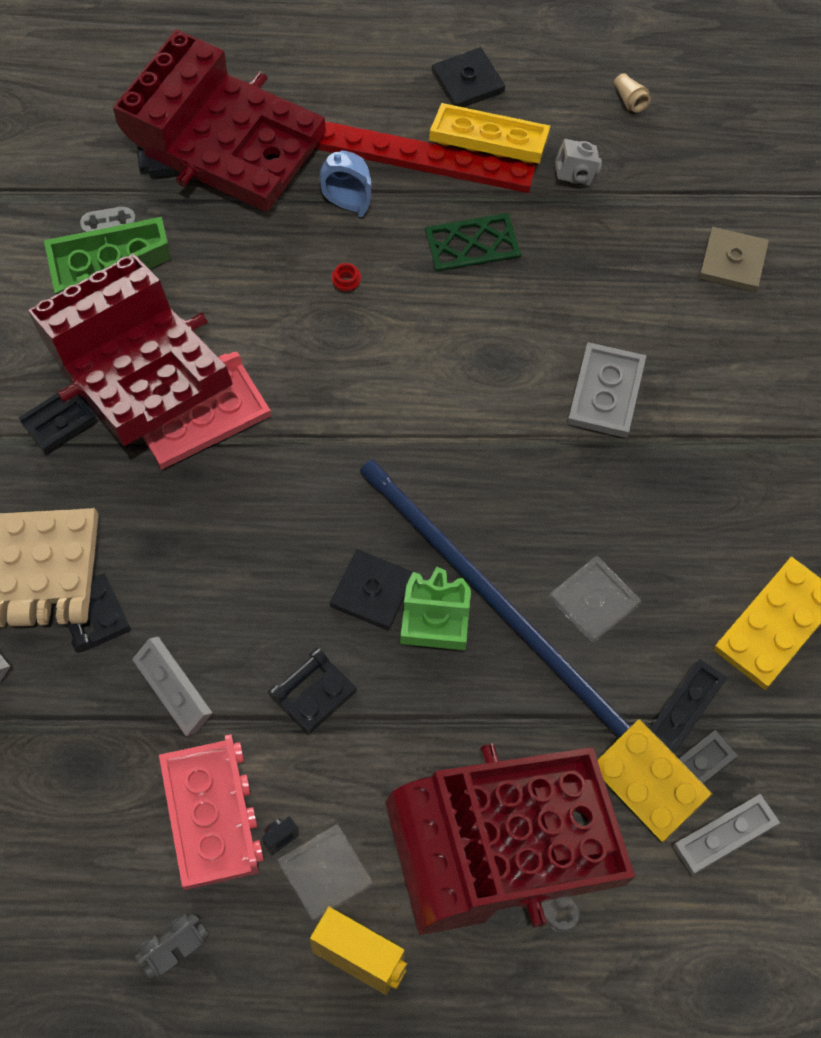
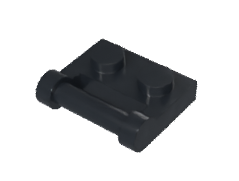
M106 573L93 577L91 583L88 616L95 631L85 634L81 624H71L70 620L67 623L73 637L71 644L77 653L87 651L131 631Z
M317 647L309 653L310 658L280 685L275 684L267 691L279 707L308 736L357 692V687ZM317 668L324 672L319 679L293 702L287 697L290 692Z

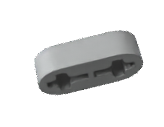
M116 207L86 213L80 220V226L83 233L123 225L120 224L121 219H126V224L136 222V217L130 208ZM92 224H97V228L91 229Z

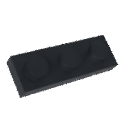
M699 659L650 727V730L675 754L725 683L727 677Z

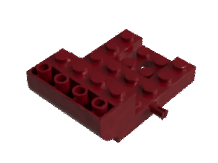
M175 29L113 106L115 119L121 131L132 142L144 149L145 156L181 172L176 178V182L180 186L186 187L189 181L194 178L265 212L270 210L326 133L325 117L262 90L261 87L268 80L266 74H261L260 71L257 72L256 76L249 83L227 73L224 50ZM269 154L279 156V158L268 160L265 157Z
M135 254L119 259L117 263L102 271L93 273L89 278L76 285L67 287L63 292L49 299L42 300L28 310L46 347L57 361L60 370L72 383L64 389L57 391L61 401L65 403L79 394L83 396L123 446L233 385L227 366L193 332L201 326L208 324L205 315L200 312L187 321L181 319L170 308L160 280Z
M486 744L480 748L485 764L435 771L431 777L414 780L398 787L385 801L419 935L483 924L497 910L515 906L527 907L532 927H542L547 924L542 908L543 902L623 887L635 878L593 747L499 761L495 744ZM574 811H579L587 817V826H581L576 823L573 818Z

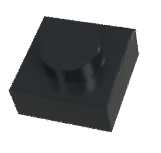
M289 816L283 821L281 819L273 821L265 828V834L261 837L264 847L273 856L299 836V830L296 823Z

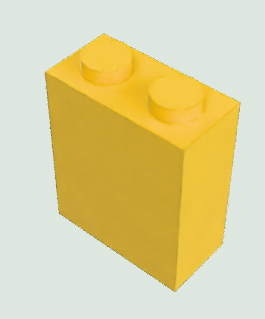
M329 906L310 937L314 954L384 995H387L391 987L397 990L407 972L405 970L407 963L404 962L405 950Z

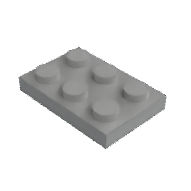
M587 342L568 425L627 438L646 355Z

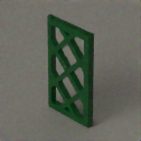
M509 213L425 227L435 271L522 256ZM504 222L506 228L500 233L489 227V225ZM469 227L479 228L473 238L459 232L460 229ZM447 232L449 236L441 243L434 239L433 234ZM484 232L497 238L491 248L478 242V239ZM454 237L468 243L461 253L448 247ZM503 241L510 245L513 251L499 253L496 249ZM472 247L486 253L485 256L475 258L466 256ZM443 252H446L457 259L452 262L440 263L439 257Z

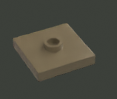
M712 227L699 279L757 292L769 240Z

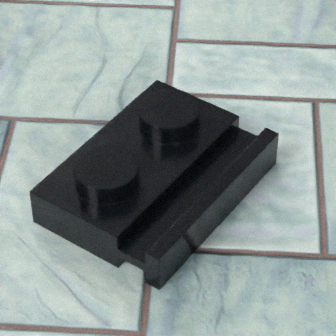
M57 393L18 417L22 426L26 428L29 435L44 454L52 451L97 422L95 414L79 395L63 403Z

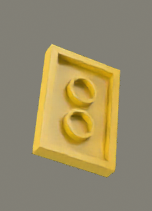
M640 719L598 759L604 781L662 842H665L713 795Z

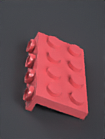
M238 352L223 354L218 357L227 366L233 385L142 436L161 470L271 417V410L243 367Z
M230 734L225 735V741L159 755L183 890L258 874L257 862L264 861L260 840L253 842L251 829L257 828L253 807L246 808L244 796L251 794L247 774L240 776L238 764L244 762L240 742L233 743L232 735Z

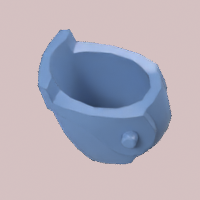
M340 151L329 155L320 167L319 172L322 194L335 205L357 212L358 217H363L371 199V177L368 166L362 157L351 152Z

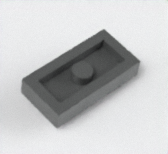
M715 730L680 757L679 760L703 784H706L735 761L738 755Z

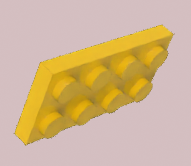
M441 103L430 129L429 141H434L444 146L463 147L473 152H487L496 157H510L520 159L525 163L534 162L540 164L549 136L550 125Z
M790 557L719 640L713 651L766 691L821 625V578L793 557Z

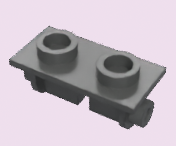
M192 913L188 917L186 914L180 915L168 925L170 930L160 938L154 935L138 947L140 952L134 957L139 964L145 960L147 961V964L142 968L149 979L155 975L159 978L178 963V960L171 952L176 947L185 958L205 943L204 939L209 934L202 924L195 928L194 924L199 921L195 914Z

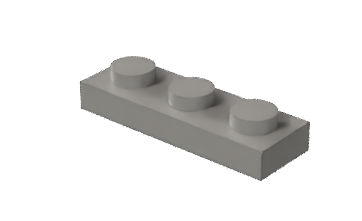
M149 638L132 660L185 736L193 735L212 715V711L160 638Z
M759 794L676 842L673 848L691 876H694L776 828L780 822L762 795Z

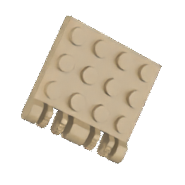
M95 508L0 513V627H4L6 621L10 627L33 626L36 622V616L38 625H47L51 616L52 604H57L56 619L58 624H67L69 620L71 624L87 622L99 513Z

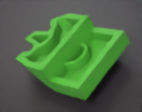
M437 566L431 579L428 581L423 580L421 574L412 573L406 585L400 644L466 650L471 589L463 578H458L453 583H447L446 570Z

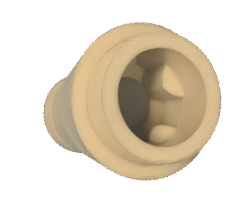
M625 73L620 74L614 80V86L628 110L637 113L647 108L651 101V96L646 87L629 78Z

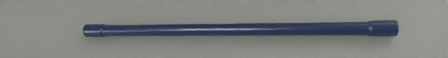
M373 459L362 466L360 473L371 485L381 492L614 734L620 738L631 726L393 483L391 477Z

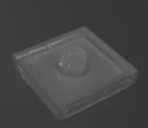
M595 556L549 595V598L592 643L596 642L641 603V599L598 556Z
M338 824L277 859L278 864L313 922L324 915L328 906L335 909L373 886V881Z

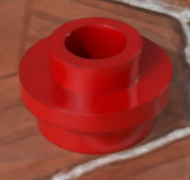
M342 263L333 271L332 283L340 291H352L360 285L361 273L353 264Z

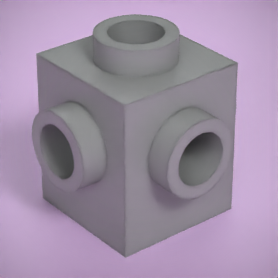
M564 139L555 159L558 179L566 180L573 184L590 185L594 175L599 174L602 164L596 145L586 141L578 142Z

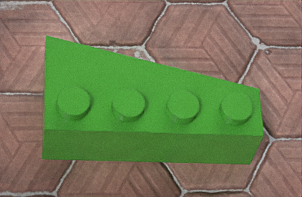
M162 217L44 240L55 295L63 292L67 287L76 285L89 278L93 273L102 271L117 263L119 259L135 254L148 269L171 259Z

